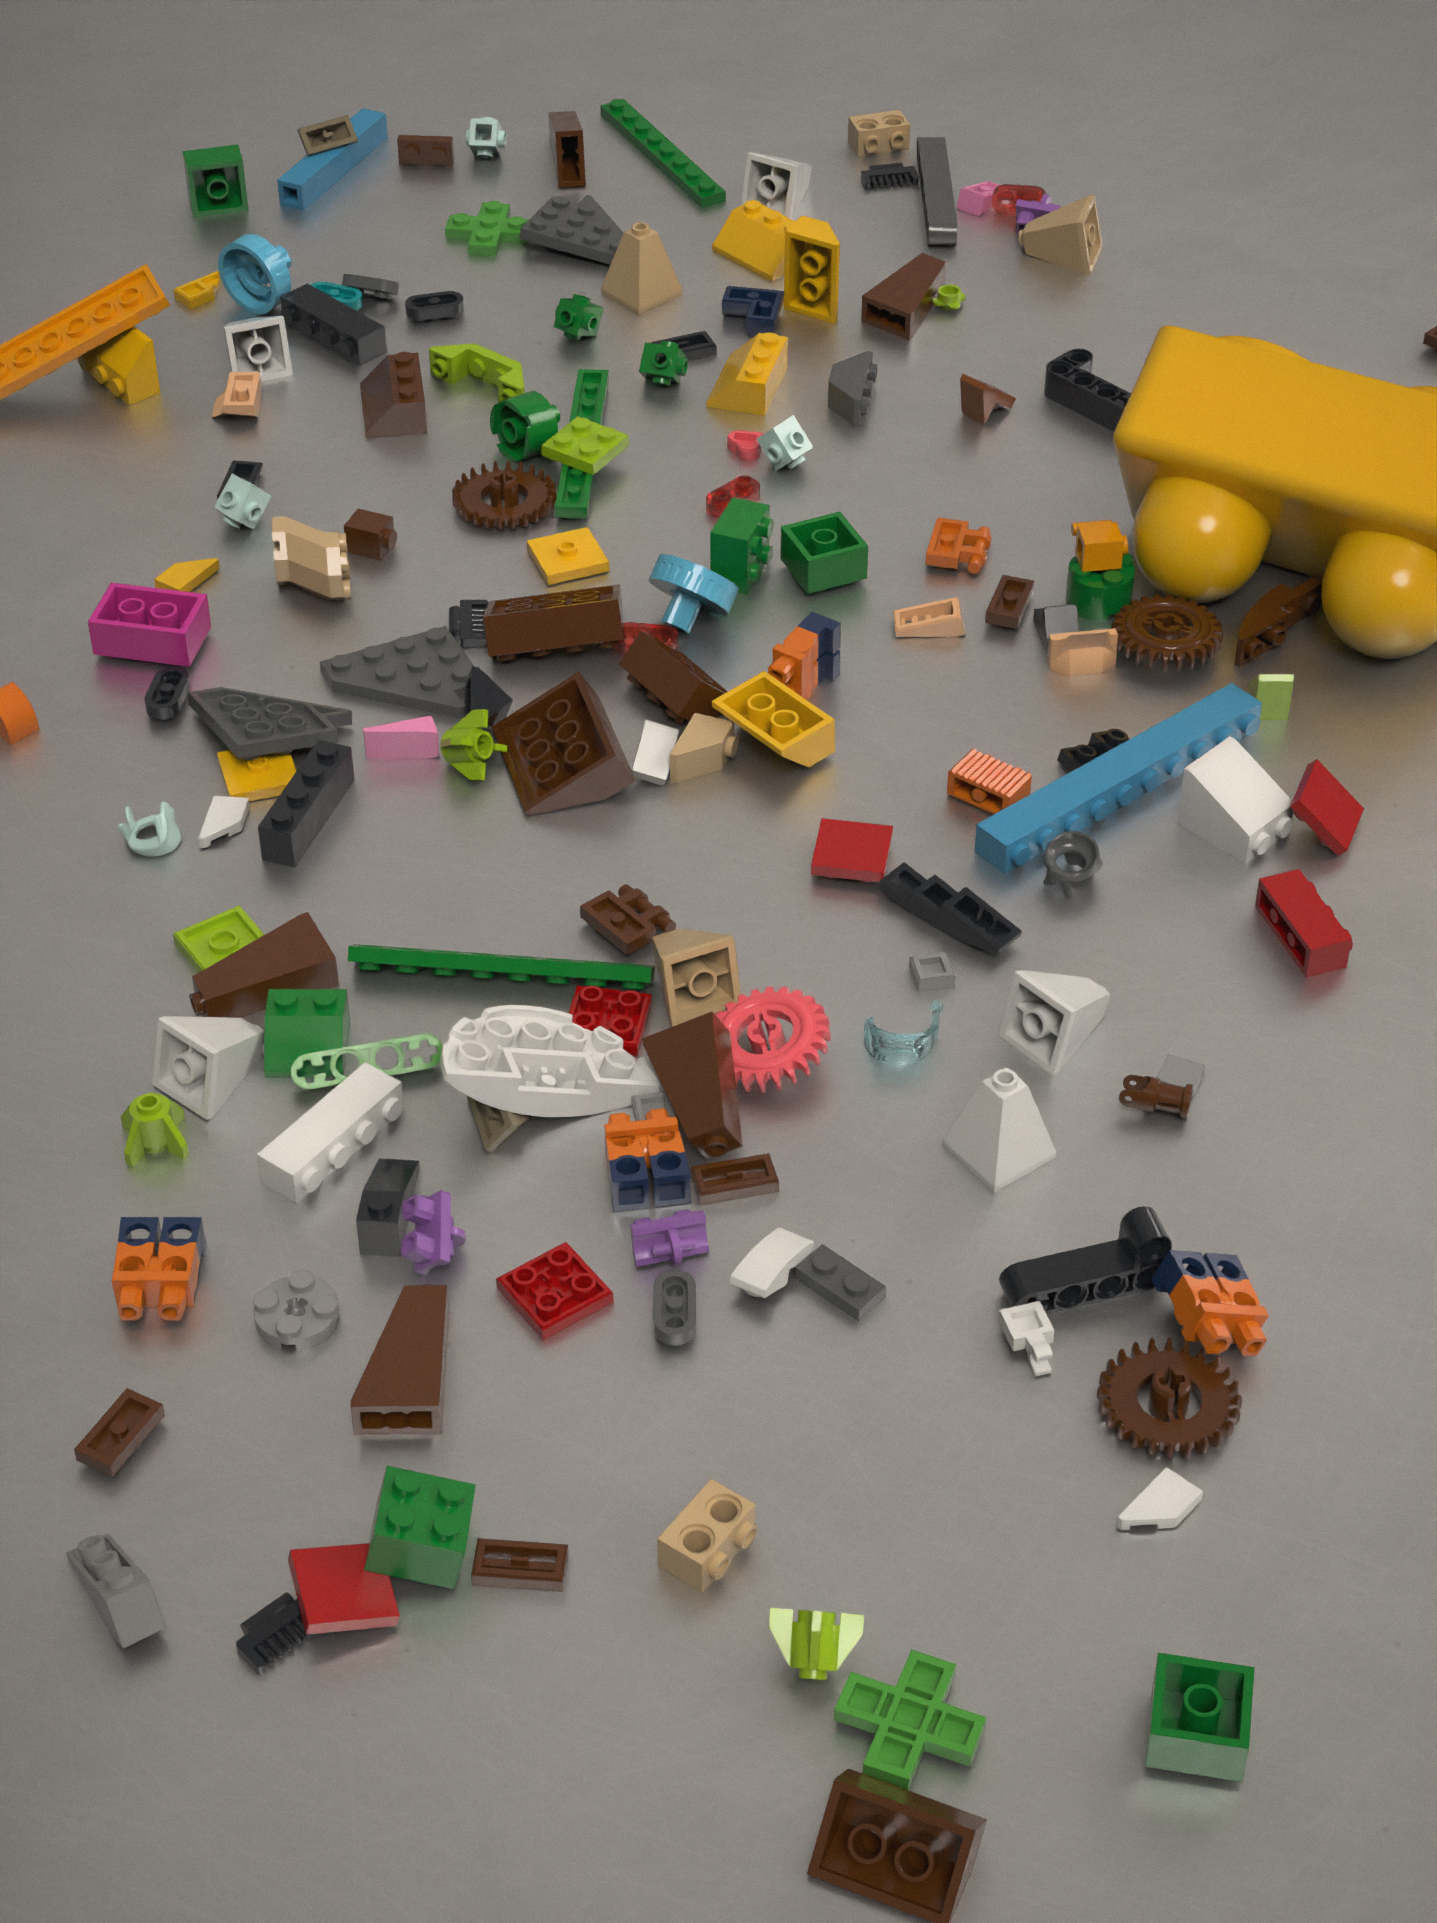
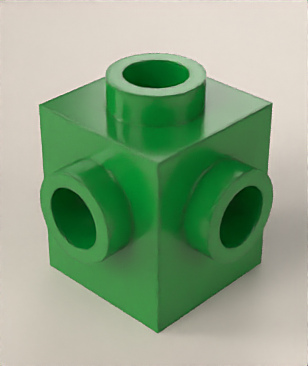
M574 294L573 298H560L559 305L555 311L556 318L553 327L564 331L563 336L574 340H581V336H597L604 307L590 303L591 299L582 295Z
M661 341L660 344L645 342L639 373L645 379L653 380L652 383L658 386L670 387L671 383L680 385L681 377L687 373L688 358L678 347V344L670 341Z

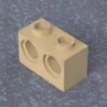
M900 110L851 116L848 118V143L858 157L909 149L910 123Z
M710 1479L657 1538L658 1567L698 1591L703 1592L714 1579L720 1580L725 1575L730 1566L731 1559L740 1549L745 1550L752 1544L758 1530L757 1525H755L756 1504L717 1481Z

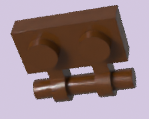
M628 884L620 887L618 891L620 897H617L608 890L580 906V917L626 955L652 942V937L656 936V930L661 929L666 933L676 929V923L670 919L668 911L659 905L654 906L648 901L649 898L643 891L638 888L633 889Z

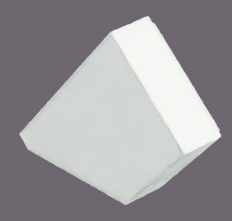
M213 796L198 838L199 847L207 848L211 846V841L225 834L230 837L242 831L250 809L249 798Z
M1166 1467L1117 1517L1116 1527L1120 1530H1130L1131 1526L1156 1525L1157 1529L1176 1528L1202 1501L1203 1490Z

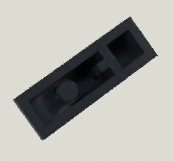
M378 1159L363 1188L356 1218L360 1254L401 1257V1242L406 1235L408 1221L402 1217V1203L414 1195L420 1167L418 1160Z

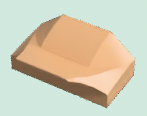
M229 372L226 389L215 399L212 418L225 415H244L258 418L261 402L260 372Z
M1116 628L1049 634L1047 652L1049 669L1067 676L1105 672L1116 664L1118 640Z

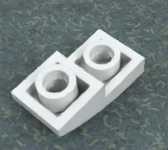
M645 720L632 767V773L635 778L661 786L665 785L670 769V753L676 744L678 729Z
M778 1227L764 1237L743 1258L731 1274L729 1283L744 1289L751 1296L766 1298L787 1285L789 1270L812 1253L814 1241Z

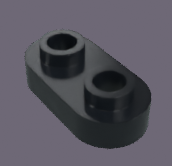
M455 291L414 295L405 301L406 315L415 322H426L429 319L443 317L448 319L455 318L464 310L463 296Z
M176 666L166 667L155 674L144 698L146 712L150 717L164 721L171 719L180 712L190 690L189 674L184 668Z

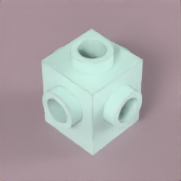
M491 117L471 118L470 129L466 131V145L480 159H492L493 156H501V147L505 148L506 131H503L498 119Z
M794 415L756 438L775 471L785 465L789 469L797 466L806 460L803 454L813 448Z
M231 474L214 508L225 514L222 520L238 529H240L242 524L255 529L272 495L254 484Z

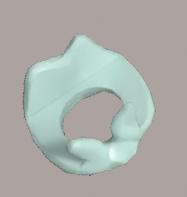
M161 802L159 814L143 817L137 822L134 821L130 806L125 807L127 824H118V829L133 852L146 857L167 855L177 848L181 842L182 834L175 820V811L167 802ZM155 824L158 835L146 840L137 838V834L142 828Z

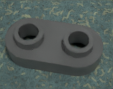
M343 274L342 285L360 290L362 296H364V291L373 292L375 298L391 300L392 295H398V282Z
M681 1270L665 1271L654 1281V1334L664 1344L671 1346L683 1345L692 1340L696 1334V1282L690 1274Z

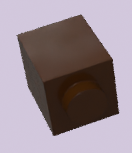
M357 509L344 525L347 551L350 554L381 561L389 550H392L396 545L397 532L394 530L393 516Z

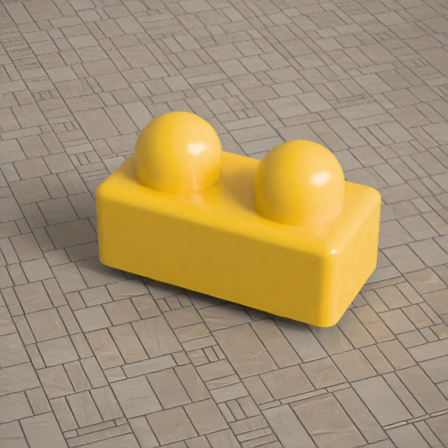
M1177 326L1161 327L1158 330L1113 434V443L1131 515L1134 519L1132 529L1133 552L1145 578L1165 595H1173L1175 599L1179 596L1185 597L1187 602L1194 600L1198 603H1207L1225 598L1239 590L1253 576L1260 562L1323 579L1321 589L1322 606L1330 627L1346 645L1361 654L1378 659H1400L1415 655L1437 641V387H1405L1310 362L1289 349L1252 337H1215Z

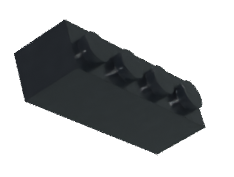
M308 283L280 296L281 316L284 317L285 324L361 366L387 352L385 326Z
M322 740L317 741L258 825L262 860L294 868L297 866L355 780L351 747Z

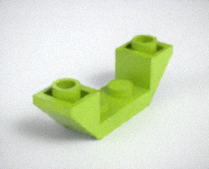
M475 343L432 346L429 348L430 375L454 385L467 375H471L498 387L499 403L506 398L525 393L521 363Z

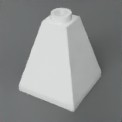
M748 152L741 205L750 200L759 201L762 205L792 219L809 187L811 165Z
M283 316L250 318L230 322L224 327L231 372H260L261 381L293 375Z
M1018 970L1013 976L998 1036L1054 1076L1064 1067L1103 1019L1107 1004L1109 1003L1110 993L1104 986L1098 985L1088 977Z
M163 1016L158 1018L152 1085L204 1119L209 1120L214 1117L261 1058L262 1045H264V1031L258 1025L251 1024L243 1018Z
M1007 1067L996 1071L994 1075L981 1081L942 1142V1146L993 1193L1056 1158V1150L1028 1085L1014 1071Z

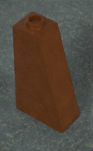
M548 112L550 144L558 188L586 186L583 129L576 112Z
M924 253L919 254L862 295L861 322L911 340L934 305L933 299L938 297V288L945 285L946 261Z
M306 912L192 976L194 993L189 994V998L196 1016L242 1018L266 1010L269 989H330L339 986L336 957L313 919Z
M709 1012L642 1038L643 1046L688 1140L706 1159H710L742 1147L730 1031L713 1012Z
M404 1285L352 1396L350 1408L354 1435L442 1434L450 1314L447 1285Z

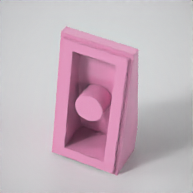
M990 181L963 187L960 189L957 209L980 216L1010 194L1011 189Z
M432 716L363 728L366 759H426L439 757L438 732Z

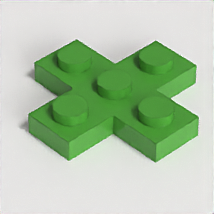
M498 201L482 202L478 216H469L465 213L450 215L445 227L446 239L469 240L468 255L497 256L501 242L529 244V241L520 239V229L529 219L518 216L509 218L511 214L510 204H502Z
M911 1649L896 1687L850 1672L834 1709V1721L875 1734L863 1763V1774L909 1790L924 1751L969 1767L971 1766L986 1728L987 1717L944 1703L956 1674V1664Z

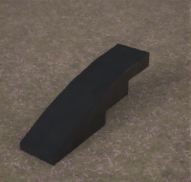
M905 862L880 880L878 890L936 929L969 945L999 954L1022 934V930L967 887L957 892L935 874L927 880Z

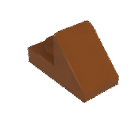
M962 374L960 378L962 413L981 424L987 422L993 408L997 410L999 405L1011 409L1016 400L1015 397L966 374Z

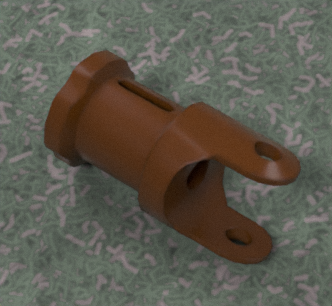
M1128 1075L1124 1078L1123 1086L1125 1090H1122L1119 1094V1101L1124 1106L1154 1113L1156 1109L1180 1114L1181 1118L1187 1119L1193 1084H1186L1185 1087L1161 1083L1160 1078ZM1135 1081L1136 1085H1131L1129 1082ZM1129 1096L1132 1100L1128 1101L1125 1097Z

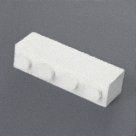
M366 1062L363 1063L256 1154L260 1182L294 1203L300 1202L310 1192H314L321 1182L336 1169L343 1167L348 1159L361 1147L369 1144L385 1126L398 1119L404 1111L402 1082Z

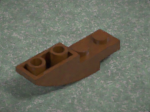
M1312 577L1293 589L1281 583L1261 597L1251 607L1241 624L1234 665L1241 667L1251 660L1257 659L1272 648L1281 645L1287 637L1288 627H1292L1295 623L1320 610L1322 605V581Z

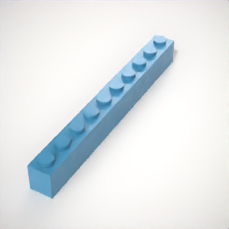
M1228 684L976 824L974 852L1003 874L1024 865L1028 860L1044 852L1047 845L1057 835L1067 831L1080 832L1093 823L1103 820L1106 816L1123 806L1129 805L1144 794L1154 791L1160 785L1180 776L1184 772V768L1231 736L1240 741L1254 734L1260 726L1262 702L1235 684Z

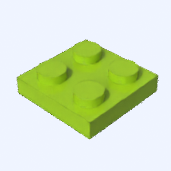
M577 416L541 445L542 456L594 475L629 446V435L616 431L614 428L592 422L587 418Z

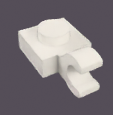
M1040 1301L1000 1309L999 1323L1012 1350L1026 1349L1029 1366L1035 1377L1052 1373L1047 1359L1053 1358V1352L1049 1343H1054L1055 1330Z

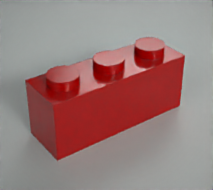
M1297 869L1259 878L1255 907L1304 976L1307 978L1347 968L1349 953L1353 947L1352 937L1349 931L1341 926L1335 918L1332 908L1324 903L1318 895L1314 884L1307 880L1301 870Z

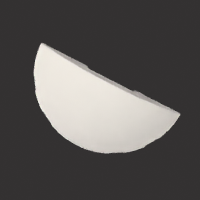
M504 1005L485 1008L480 1018L470 1020L464 1017L451 1028L448 1035L449 1038L443 1044L441 1050V1070L445 1081L478 1102L521 1115L539 1117L594 1115L631 1106V1096L665 1091L652 1063L645 1056L635 1059L623 1049L624 1041L621 1037L601 1026H597L594 1031L584 1029L573 1023L572 1014L549 1008L528 1005Z

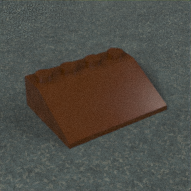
M620 584L493 600L488 602L483 615L489 657L497 656L498 661L518 658L517 653L531 652V656H544L551 654V649L563 647L565 652L581 651L585 649L584 645L598 643L599 648L613 647L618 645V640H624Z
M579 671L492 726L498 744L508 745L507 752H502L528 816L606 800L636 781L599 696Z

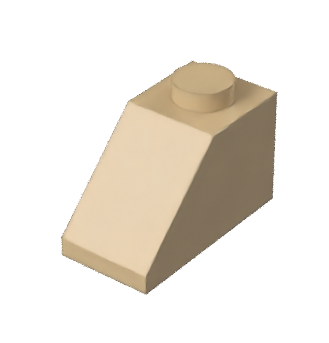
M694 713L670 753V782L679 783L722 770L729 757L733 758L737 752L738 737H734V722Z

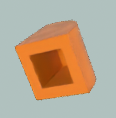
M13 682L0 688V737L12 745L39 730L38 720L32 705L22 690Z

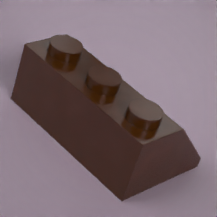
M409 352L387 355L360 383L366 438L425 434L427 433V422L418 353Z
M641 631L619 663L629 673L626 678L640 689L646 687L649 690L646 696L662 707L664 704L669 707L666 713L681 724L685 720L690 721L694 713L716 718L722 716V713L712 707V701L728 691L681 651Z
M848 1768L834 1779L807 1875L930 1922L951 1923L973 1870L987 1819Z

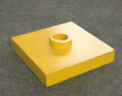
M588 527L526 540L527 551L547 585L610 571L609 561Z
M231 750L217 752L218 764L229 797L249 798L250 802L279 796L296 773L291 753H270L260 755L257 759L244 760L238 759Z

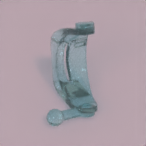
M940 1000L931 1002V1026L921 1033H892L878 1028L874 1024V1017L865 1019L864 1046L871 1057L880 1060L881 1063L884 1061L894 1065H907L924 1059L931 1052L934 1039H938L940 1012L943 1010V1003Z

